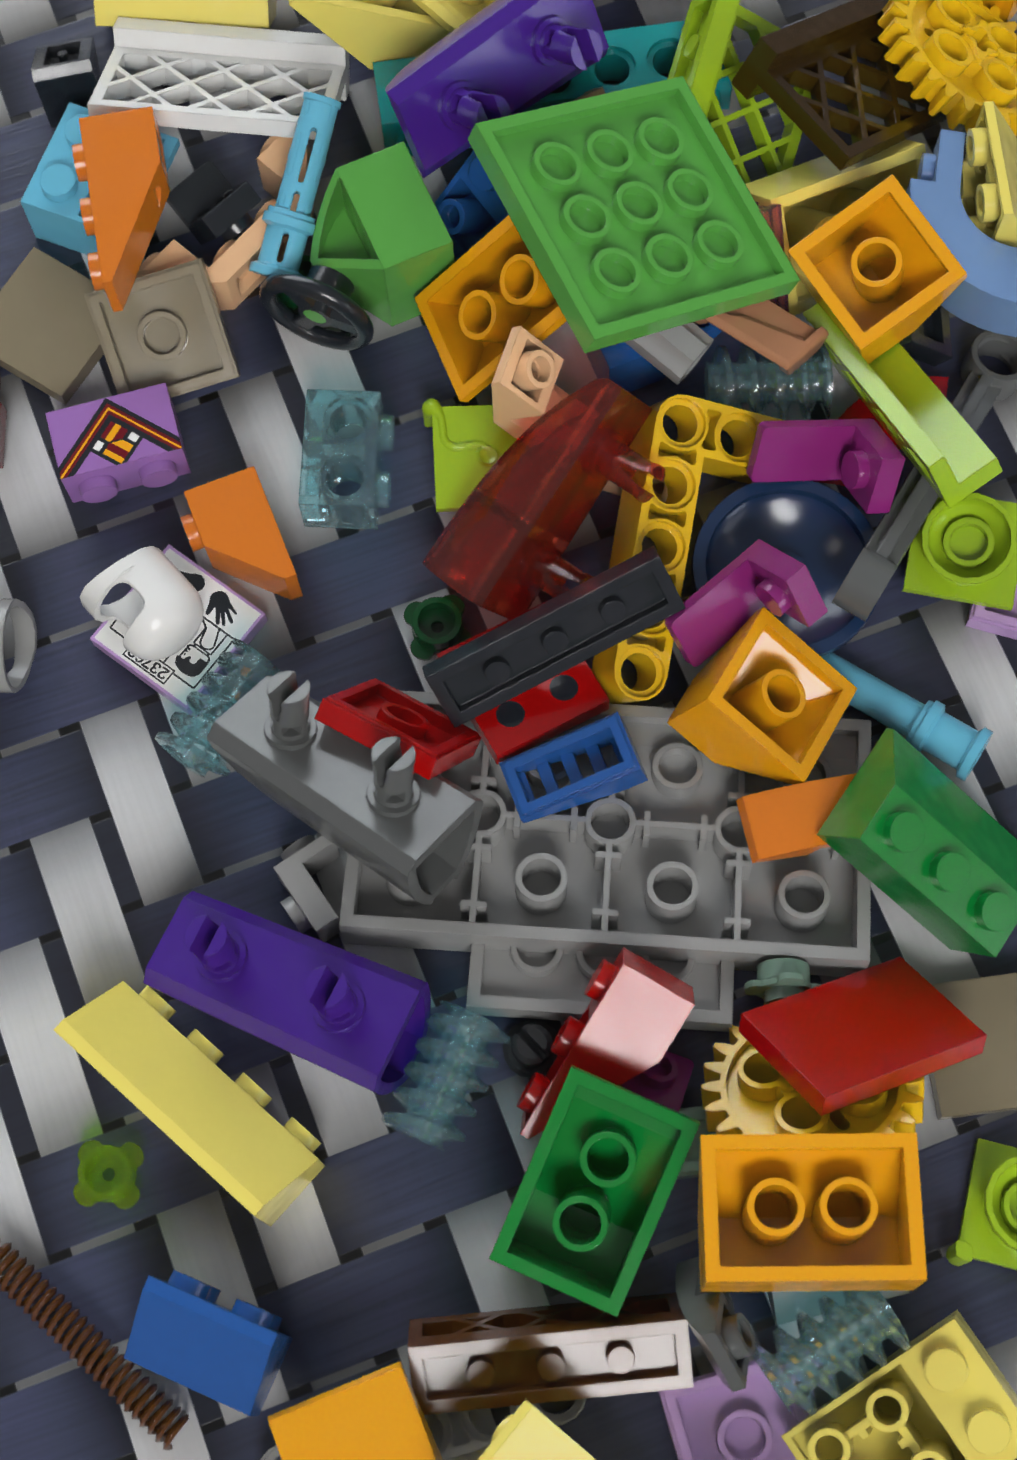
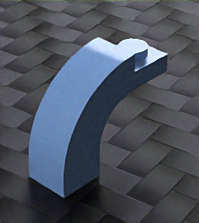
M941 129L933 154L922 153L917 179L910 178L906 191L967 273V278L947 297L941 306L963 321L978 328L997 334L1017 337V247L1002 244L990 238L970 220L963 207L960 193L966 133Z

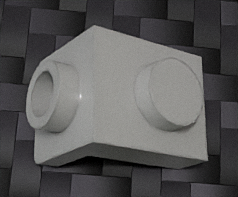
M307 835L288 846L281 854L283 861L273 868L290 895L281 901L280 904L298 931L304 934L312 928L318 938L326 942L340 933V919L311 876L338 859L340 852L337 845L321 835L315 839L313 835Z

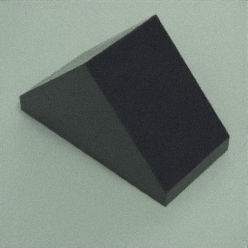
M93 36L36 47L31 74L51 128L58 126L69 102L88 108V102L101 76Z

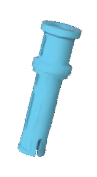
M304 92V101L288 152L275 206L269 205L268 210H264L262 220L267 226L258 260L250 262L249 271L267 277L276 274L301 275L299 269L308 236H313L316 219L310 216L322 171L326 163V156L337 113L342 104L335 99L312 92ZM315 131L316 137L305 178L300 183L298 178L310 133ZM295 194H298L300 197L296 212L291 211L293 197ZM287 234L289 238L282 262H278L277 257L283 236Z
M833 652L821 656L858 688L849 703L850 706L879 721L888 728L896 730L905 736L906 740L919 752L923 750L956 769L957 778L962 781L968 778L990 741L993 731L986 727L978 731L945 712L946 705L938 700L935 702L928 700L926 704H923Z

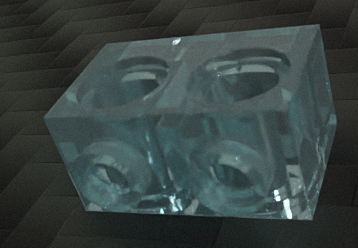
M307 389L298 501L304 527L378 530L379 508H390L391 472L381 471L383 451H393L395 438L394 414H384L381 391ZM348 425H358L364 428V431L354 438H342L336 435L340 429ZM344 481H354L361 485L357 492L348 496H340L332 492L336 485Z

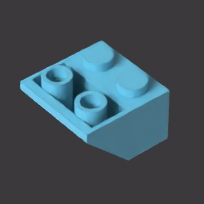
M69 102L20 202L36 238L87 255L88 253L98 251L95 235L87 236L83 225L80 199L90 197L88 181L79 182L73 159L72 145L82 143L79 118L89 117L88 108ZM160 133L168 172L180 147V142L178 138Z

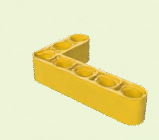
M679 394L643 409L636 417L632 428L609 569L642 552V542L644 537L647 536L655 543L657 553L681 598L701 473L746 484L754 483L747 475L746 470L757 427L762 421H779L781 419L690 395ZM664 415L669 416L676 424L678 429L676 441L670 439L663 428ZM722 430L726 431L733 441L734 451L732 455L723 449L720 437ZM655 475L660 477L667 487L668 497L665 503L660 501L653 491V478ZM665 619L594 656L591 671L610 699V703L625 704L646 701L657 696L664 688L668 678L674 642L665 625ZM625 659L630 660L637 671V681L632 689H629L624 684L621 677V667Z

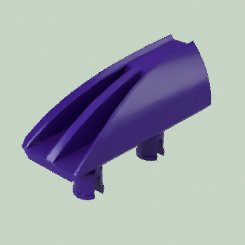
M495 0L397 73L385 87V90L422 178H425L471 147L468 137L475 123L523 112L606 56L609 46L593 0Z
M191 891L183 897L146 966L143 981L147 986L379 1095H387L395 1091L408 1079L409 1071L421 1047L425 1044L430 1019L431 995L428 982L195 891Z

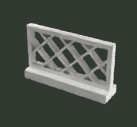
M118 17L113 26L115 47L88 102L89 116L152 106L157 124L160 127L293 138L299 116L295 115L301 112L305 91L320 94L339 102L340 100L346 101L350 90L349 53L326 34ZM161 85H168V86H170V87H168V88H165V89H162V90H159V91H156V92H154L153 90H151L152 88H155V87H158V86H161ZM219 90L228 91L227 93L215 97L210 95V93ZM277 95L287 96L286 98L275 102H272L269 99ZM129 96L135 98L129 101H119ZM187 101H191L193 103L189 106H178V104ZM246 106L252 108V110L249 111H236L237 109ZM312 131L309 139L315 140L316 132Z

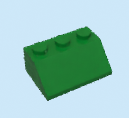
M886 728L817 835L950 950L997 957L1017 925V839L896 730Z

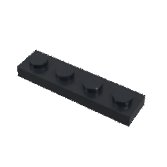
M652 546L428 663L422 669L426 681L456 728L686 607L655 547Z

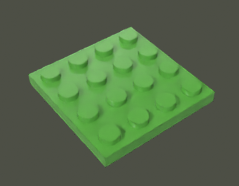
M683 76L475 123L468 137L471 147L584 353L790 294L800 281Z

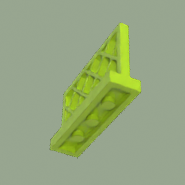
M692 0L668 79L684 77L745 184L751 181L743 163L759 155L768 176L793 167L802 130L777 105L785 127L782 138L772 143L759 109L775 103L770 97L756 103L754 97L746 99L732 85L741 110L724 116L715 94L718 80L728 76L731 82L745 62L740 63L731 41L734 25L748 33L753 47L760 37L781 28L739 5L740 0ZM796 86L793 87L799 95L811 99L809 91ZM745 116L757 150L740 156L727 123Z

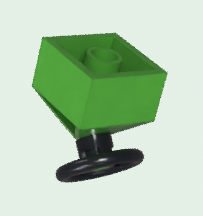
M404 141L335 169L318 213L312 239L311 267L306 277L295 274H276L267 278L260 286V300L266 311L280 325L299 337L336 350L349 351L361 349L371 342L374 335L372 321L363 309L390 326H395L421 315L414 297L454 263L453 241ZM279 293H285L299 307L297 313L289 309L280 300ZM332 326L346 332L334 331L324 327Z

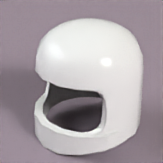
M154 546L141 548L115 562L93 578L84 587L80 595L83 607L95 620L105 622L114 619L128 628L123 638L124 648L132 655L144 660L157 661L179 652L194 638L203 621L204 609L199 593L164 553ZM123 582L133 588L122 599L109 605H101L105 596L116 584Z

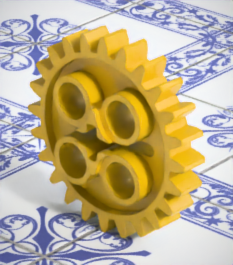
M889 0L883 7L882 11L884 14L877 23L884 29L878 40L890 47L889 51L884 55L885 60L897 64L901 68L895 75V78L899 81L910 82L915 87L910 97L912 99L925 98L929 102L928 114L933 117L942 112L947 117L949 129L954 130L960 123L964 125L966 132L969 128H975L983 102L993 101L1017 137V35L1014 32L1017 29V23L1015 21L1004 22L999 18L1000 8L994 5L988 9L983 5V0Z
M732 1025V1027H729L730 1044L715 1042L713 1045L714 1062H706L703 1066L705 1083L701 1084L702 1106L706 1116V1128L708 1132H716L717 1135L915 1133L916 1124L923 1122L924 1076L821 1116L740 1034L738 1026Z

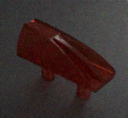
M609 378L595 379L565 397L534 422L501 455L453 516L422 563L433 574L468 600L507 619L529 610L540 590L554 598L570 590L565 585L567 580L581 584L593 578L592 575L584 573L561 556L608 481L613 482L642 503L649 501L654 495L634 477L636 472L664 482V467L630 448L631 443L653 409Z

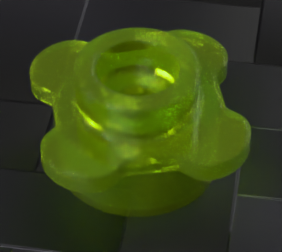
M98 1140L85 1142L78 1151V1159L80 1160L78 1167L79 1182L73 1189L76 1201L85 1207H92L97 1202L114 1203L123 1210L130 1209L136 1205L140 1199V1190L136 1186L137 1168L144 1162L143 1150L133 1142H126L121 1147L103 1145ZM108 1168H112L115 1171V1177L110 1181H106L103 1178V1172Z

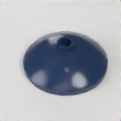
M813 481L754 482L728 495L714 508L704 522L693 553L692 577L695 592L698 591L758 539L764 541L806 565L828 612L810 627L787 614H783L781 617L774 616L817 654L824 656L839 649L857 635L874 611L873 608L864 622L831 603L874 531L865 516L851 501L825 485Z

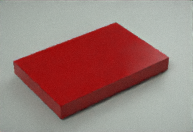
M901 956L741 1013L738 1030L821 1116L983 1053L987 1034Z

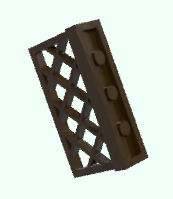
M852 0L760 37L731 81V84L746 99L765 92L840 171L947 120L946 115L942 112L933 117L928 114L929 102L925 98L912 99L910 94L915 87L910 82L897 80L893 70L899 72L900 66L888 62L884 58L890 47L878 40L884 29L877 23L884 14L882 11L883 7L889 0ZM857 56L876 63V69L859 63ZM824 70L842 76L844 83L825 77ZM861 84L879 90L880 97L862 91ZM791 85L809 91L811 99L799 95ZM827 98L847 105L848 112L829 106ZM897 98L915 104L916 110L898 104ZM865 112L884 119L885 126L865 119ZM832 128L851 134L852 144L848 146Z

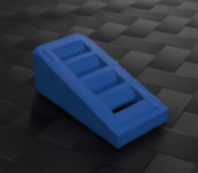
M618 712L499 763L523 823L627 790L648 781L629 731ZM612 745L619 764L608 768L600 748ZM587 753L595 774L586 778L583 777L575 757ZM562 761L571 783L561 789L550 765ZM535 769L539 773L547 794L535 799L525 773Z

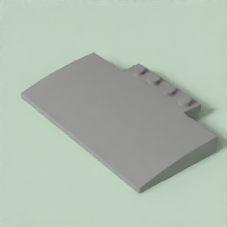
M401 691L447 715L434 693ZM609 704V710L532 748L618 712L629 731L648 781L627 790L523 823L500 764H496L481 739L473 757L439 774L483 800L478 830L458 878L453 879L435 897L432 905H424L347 853L339 929L343 944L471 952L466 1002L467 1015L566 1021L569 1016L577 1020L581 1018L591 1001V998L584 993L595 970L604 959L613 964L624 947L693 987L695 1006L680 1029L729 1032L733 1019L734 970L756 971L759 963L774 958L803 960L810 966V975L844 977L868 968L870 963L871 881L832 847L821 848L806 856L752 863L736 800L742 796L792 784L715 764L667 723L675 708ZM841 718L805 782L857 773L871 752V720ZM471 720L464 723L467 727L477 731ZM612 745L600 748L608 768L619 764ZM587 753L575 756L584 778L595 774ZM562 761L550 764L559 788L570 785L571 783ZM537 769L525 772L535 799L547 795Z

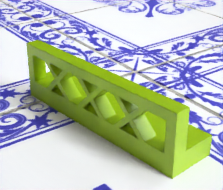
M816 303L802 313L808 325L816 330L822 326L828 331L829 336L821 347L827 359L948 508H951L1003 472L997 457L900 343H897L868 364L819 303Z

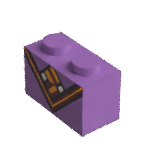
M166 382L45 413L60 479L73 503L79 501L87 503L104 502L115 497L118 491L141 485L149 488L162 487L174 482L180 475L191 473L176 410Z

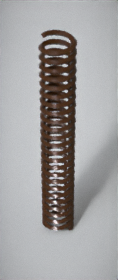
M5 1243L0 1247V1260L11 1250L12 1243ZM13 1250L0 1263V1275L18 1258L19 1250ZM21 1257L8 1272L0 1278L1 1291L8 1292V1299H16L17 1307L24 1306L23 1313L31 1314V1321H39V1329L47 1328L46 1336H54L55 1344L62 1343V1351H70L69 1358L77 1359V1366H85V1374L93 1373V1381H101L100 1389H108L109 1397L116 1396V1404H124V1412L132 1411V1419H140V1427L148 1426L147 1434H156L155 1442L164 1441L163 1450L173 1449L170 1443L189 1420V1414H184L167 1430L181 1412V1407H175L167 1417L157 1424L173 1405V1399H168L150 1416L165 1397V1391L159 1392L141 1410L146 1401L157 1390V1384H152L144 1394L134 1401L140 1391L150 1381V1376H145L125 1395L130 1386L142 1374V1369H136L117 1388L125 1375L134 1367V1363L129 1361L118 1374L110 1379L115 1370L126 1360L124 1359L125 1354H121L101 1373L106 1364L119 1351V1346H114L93 1366L97 1358L110 1346L111 1339H105L92 1354L85 1358L91 1348L101 1340L103 1331H98L85 1346L78 1350L82 1342L95 1330V1324L88 1325L79 1337L70 1343L74 1335L88 1322V1316L81 1317L70 1331L61 1336L65 1329L80 1315V1309H74L58 1327L53 1329L57 1322L72 1308V1302H66L51 1319L46 1321L49 1315L64 1301L65 1294H59L43 1312L38 1314L41 1308L57 1293V1287H51L35 1305L30 1307L33 1301L49 1286L50 1279L43 1280L27 1298L23 1299L25 1294L42 1278V1272L33 1274L24 1286L15 1292L17 1287L34 1271V1265H28L12 1283L7 1285L9 1280L27 1263V1257Z

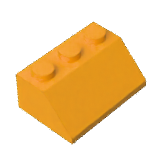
M509 215L414 297L460 402H469L492 383L512 327L522 326L542 342L567 321Z
M917 1133L700 1135L698 1185L700 1292L915 1290L927 1280Z

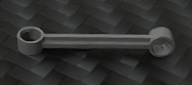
M990 331L982 332L975 338L961 363L960 376L963 384L951 404L975 433L979 430L994 402L1010 397L1017 389V337ZM978 356H992L1001 360L1007 365L1012 375H999L991 372L981 363ZM914 465L895 495L890 512L883 515L831 602L864 622L867 620L939 497Z

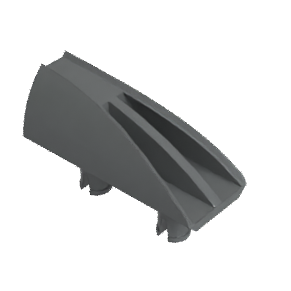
M295 671L278 672L273 676L267 675L214 722L207 740L212 748L241 776L285 810L417 902L424 905H432L435 897L453 879L458 878L478 830L483 800L441 775L428 780L414 772L416 758L414 746L402 756L400 737L391 736L383 738L370 749L317 721L314 718L321 703L310 697L311 686L309 680L298 688Z

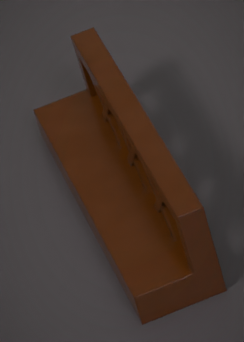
M676 1293L627 1297L624 1300L618 1317L585 1302L409 1320L408 1357L411 1386L424 1415L521 1405L525 1399L531 1404L694 1388L688 1322L679 1306Z

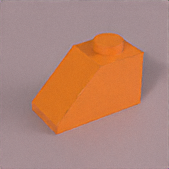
M254 466L184 491L191 513L181 516L180 519L193 552L205 548L214 569L284 598L294 600L303 596L294 566Z

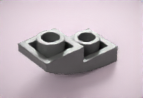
M699 1256L677 1263L675 1275L676 1294L685 1319L720 1380L732 1392L745 1389L749 1356L755 1353V1340L748 1320L741 1312L735 1314L730 1292H700Z

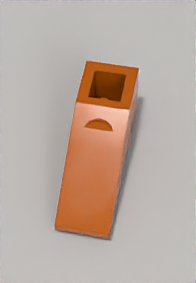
M152 106L79 118L82 143L72 145L73 159L79 182L88 181L90 197L80 199L83 225L87 236L95 235L98 251L87 254L91 281L95 291L105 289L113 312L123 311L170 194L162 137Z

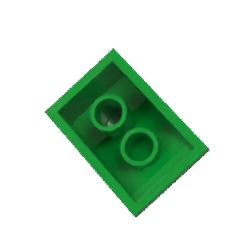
M572 1065L489 1259L618 1317L700 1126V1121Z

